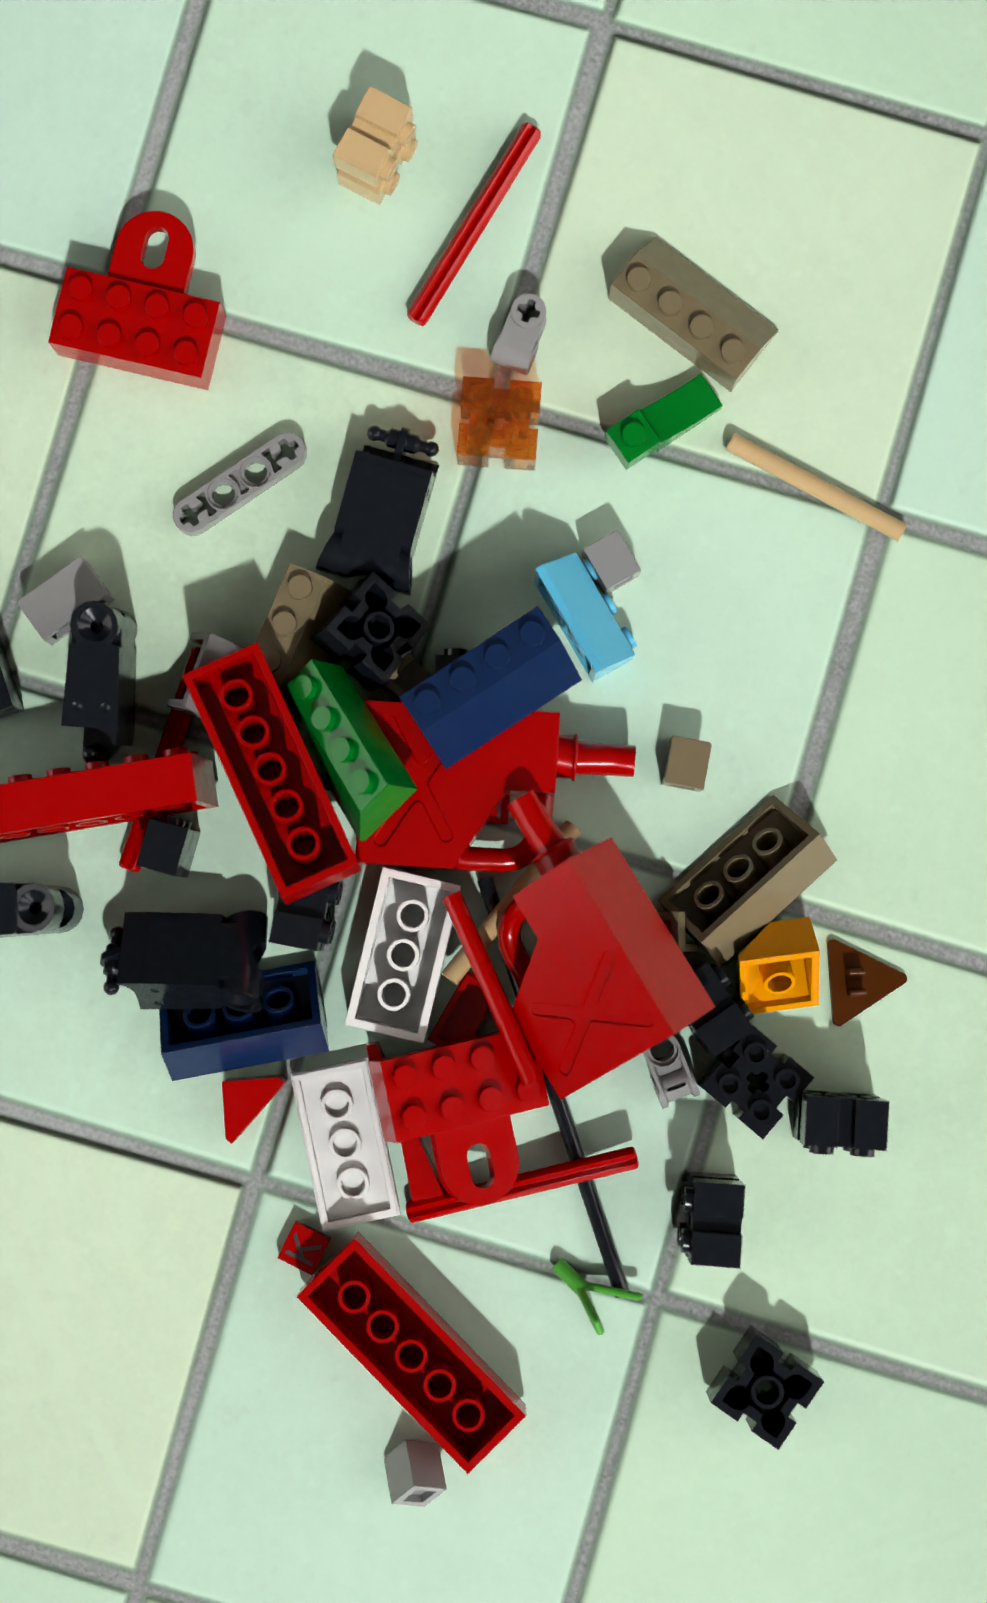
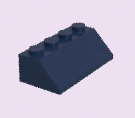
M537 606L399 698L447 770L582 681V678L562 641Z
M309 961L261 970L264 977L262 1009L257 1013H243L223 1006L221 1009H159L161 1055L172 1081L329 1052L326 1017L315 962Z

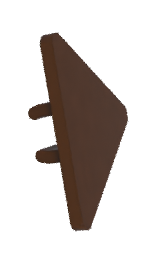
M835 939L828 941L832 1021L834 1025L842 1026L907 982L905 974Z

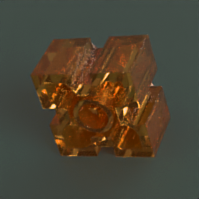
M463 376L460 406L461 419L469 420V424L459 423L457 464L489 467V458L504 459L505 469L535 471L538 429L529 428V424L539 425L542 382L510 380V389L495 388L494 378ZM497 418H502L508 423H504L502 429L497 430L494 429V423L490 422L495 421Z

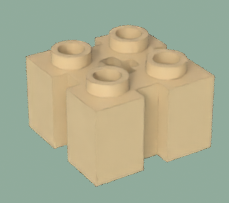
M369 86L355 112V120L350 128L347 127L333 153L335 167L338 168L337 178L339 185L380 205L385 195L391 196L396 189L400 174L395 171L399 164L402 165L403 161L409 162L417 148L418 140L415 139L416 125L412 123V107Z

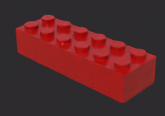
M258 642L183 674L184 682L285 904L288 905L360 872L361 868Z
M187 747L164 750V757L149 758L148 754L124 757V764L110 765L109 761L90 762L85 764V770L71 772V768L62 767L46 770L47 777L32 778V774L7 777V784H0V843L162 817V814L174 815L219 807L212 760L199 756L197 751L188 752Z
M359 1231L301 1287L296 1297L467 1474L526 1417V1404Z

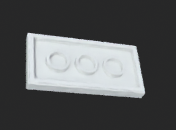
M368 1057L290 1074L322 1231L401 1214L387 1143L384 1141Z

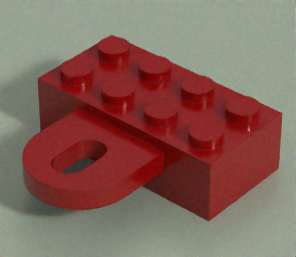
M143 212L131 218L120 230L107 276L67 267L48 343L58 356L204 390L209 389L227 316L220 302L187 295L195 265L196 249L193 238L185 224L177 217L166 212ZM156 232H164L169 236L164 261L157 268H148L143 262L149 238Z
M499 1031L368 1061L384 1141L400 1143L430 1135L437 1172L443 1187L455 1199L472 1205L494 1203L503 1198L514 1185L519 1171V1156L510 1115L549 1105L542 1068L530 1050L541 1079L523 1086ZM474 1144H480L484 1148L490 1172L488 1182L482 1187H477L472 1182L467 1160L468 1150Z

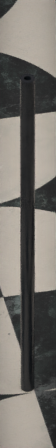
M492 876L477 881L488 915L500 901ZM504 961L515 997H517L520 987ZM542 1070L546 1091L569 1160L585 1158L566 1098L560 1100ZM589 1180L577 1183L611 1287L629 1290L594 1182Z

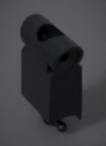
M371 426L367 430L368 438L372 441L379 440L385 442L387 447L393 448L395 451L392 453L364 445L362 451L356 450L334 533L321 552L316 564V570L344 578L369 575L371 572H375L395 592L411 596L412 558L439 465L407 457L406 452L411 454L422 452L429 457H433L438 454L439 446L433 441H422L419 435L410 433L409 428L402 427L401 430L391 428L386 431L378 426Z
M88 601L79 605L71 616L72 644H69L61 726L84 728L82 755L85 763L95 761L110 762L122 746H133L136 696V652L134 651V642L137 635V625L133 617L124 610L114 608L105 603Z
M0 883V938L68 932L76 927L82 919L84 911L82 900L70 888L37 883Z
M255 910L241 911L227 918L222 914L125 912L123 928L115 926L111 929V943L106 946V951L101 954L100 965L104 967L103 974L106 976L103 990L108 995H115L119 990V986L131 989L137 996L140 1009H221L223 1006L243 1013H257L262 1009L264 977L258 965L266 950L268 916L261 911Z

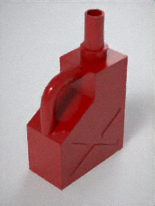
M366 700L368 709L418 789L366 841H360L356 836L355 856L358 863L363 865L500 873L521 870L531 864V861L536 857L525 837L519 844L511 848L471 847L506 795L522 796L531 790H535L553 819L556 778L575 781L576 774L633 777L636 746L578 741V734L559 735L560 713L535 711L446 770L402 702Z
M531 790L512 801L506 807L536 856L531 861V864L536 866L541 877L513 895L514 900L501 913L497 927L498 947L507 967L520 987L512 1011L527 1045L561 1100L673 1036L715 1008V1005L612 837L579 852L573 842L574 839L572 837L564 838L535 790ZM526 920L538 938L531 958L521 941V929Z

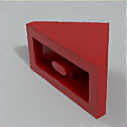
M281 1074L227 1078L222 1081L225 1139L231 1144L235 1142L289 1079Z

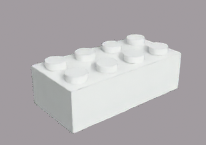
M382 868L345 1025L419 1043L425 1042L453 926L442 898L461 891L462 886L389 868Z

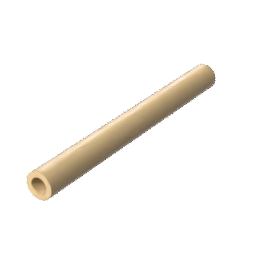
M734 433L726 448V451L897 542L907 527L906 523L737 433Z
M567 820L559 828L564 838L572 837L574 839L573 842L581 834V831ZM530 864L477 928L486 949L497 936V927L501 913L514 900L512 896L541 877L535 865ZM463 946L441 972L455 985L460 982L471 968Z

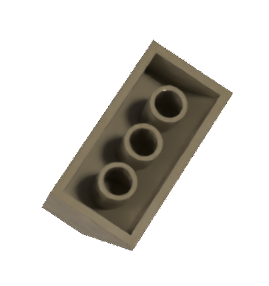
M657 237L636 252L611 283L608 298L610 301L730 392L779 331Z
M291 562L256 640L285 703L286 685L311 659L335 665L340 664L343 655L333 660L310 638L331 614L341 608L339 603L350 591L327 577Z
M773 795L666 892L658 902L667 912H685V932L721 967L831 867L837 859L821 834Z

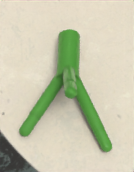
M563 1258L552 1268L579 1297L598 1335H602L604 1329L586 1293L587 1290L640 1301L643 1297L639 1292L587 1282Z

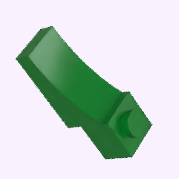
M699 374L663 398L640 410L637 409L607 429L604 438L627 470L655 450L657 452L702 423L721 410L723 405L702 374Z

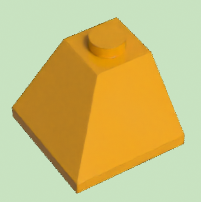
M810 917L770 922L738 955L739 997L743 999L752 1014L819 1005L820 950Z

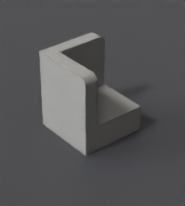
M613 531L583 549L582 557L583 559L587 558L598 577L596 581L603 593L609 594L640 575L641 568L619 531Z
M404 1440L385 1456L384 1464L391 1504L425 1507L447 1489L437 1443Z

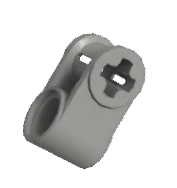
M526 293L515 299L504 327L496 339L490 362L528 375L546 325V307L539 296ZM529 309L534 310L535 317H531L528 322H524L522 314L526 315Z
M674 1035L667 1038L670 1041L671 1049L665 1057L656 1058L652 1056L650 1049L643 1052L651 1074L650 1079L662 1109L667 1108L669 1102L692 1094L696 1097L700 1095L688 1062H686L680 1044Z

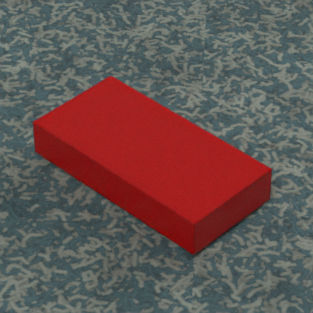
M468 971L461 979L427 1038L428 1041L435 1045H441L475 1036L490 1009L474 974Z

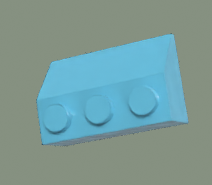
M575 552L535 568L534 583L593 683L633 660L635 656L633 648L637 647V644L626 626L620 629L613 617L617 613V609L610 596L606 592L603 594L599 593L593 582L598 577L588 559L586 558L581 561Z

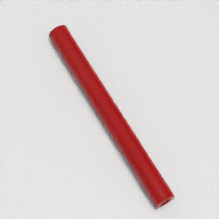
M461 891L442 898L522 1085L526 1086L540 1080V1073Z

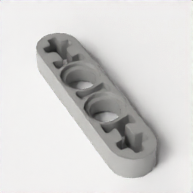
M291 432L277 435L182 499L173 511L175 525L184 534L189 536H198L206 532L299 469L307 458V450L303 440ZM287 443L290 447L297 445L298 447L295 449L296 458L291 461L287 456L281 458L276 462L280 470L274 472L270 461L264 456L271 453L273 460L282 455L281 446ZM257 463L264 465L267 468V476L262 482L253 484L246 479V471L250 465ZM222 485H228L235 491V497L228 505H219L213 499L215 490ZM206 497L208 504L216 513L210 516L208 510L205 509L198 514L199 523L193 526L190 522L183 524L182 522L186 519L184 512L189 508L193 512H198L205 507L200 499Z

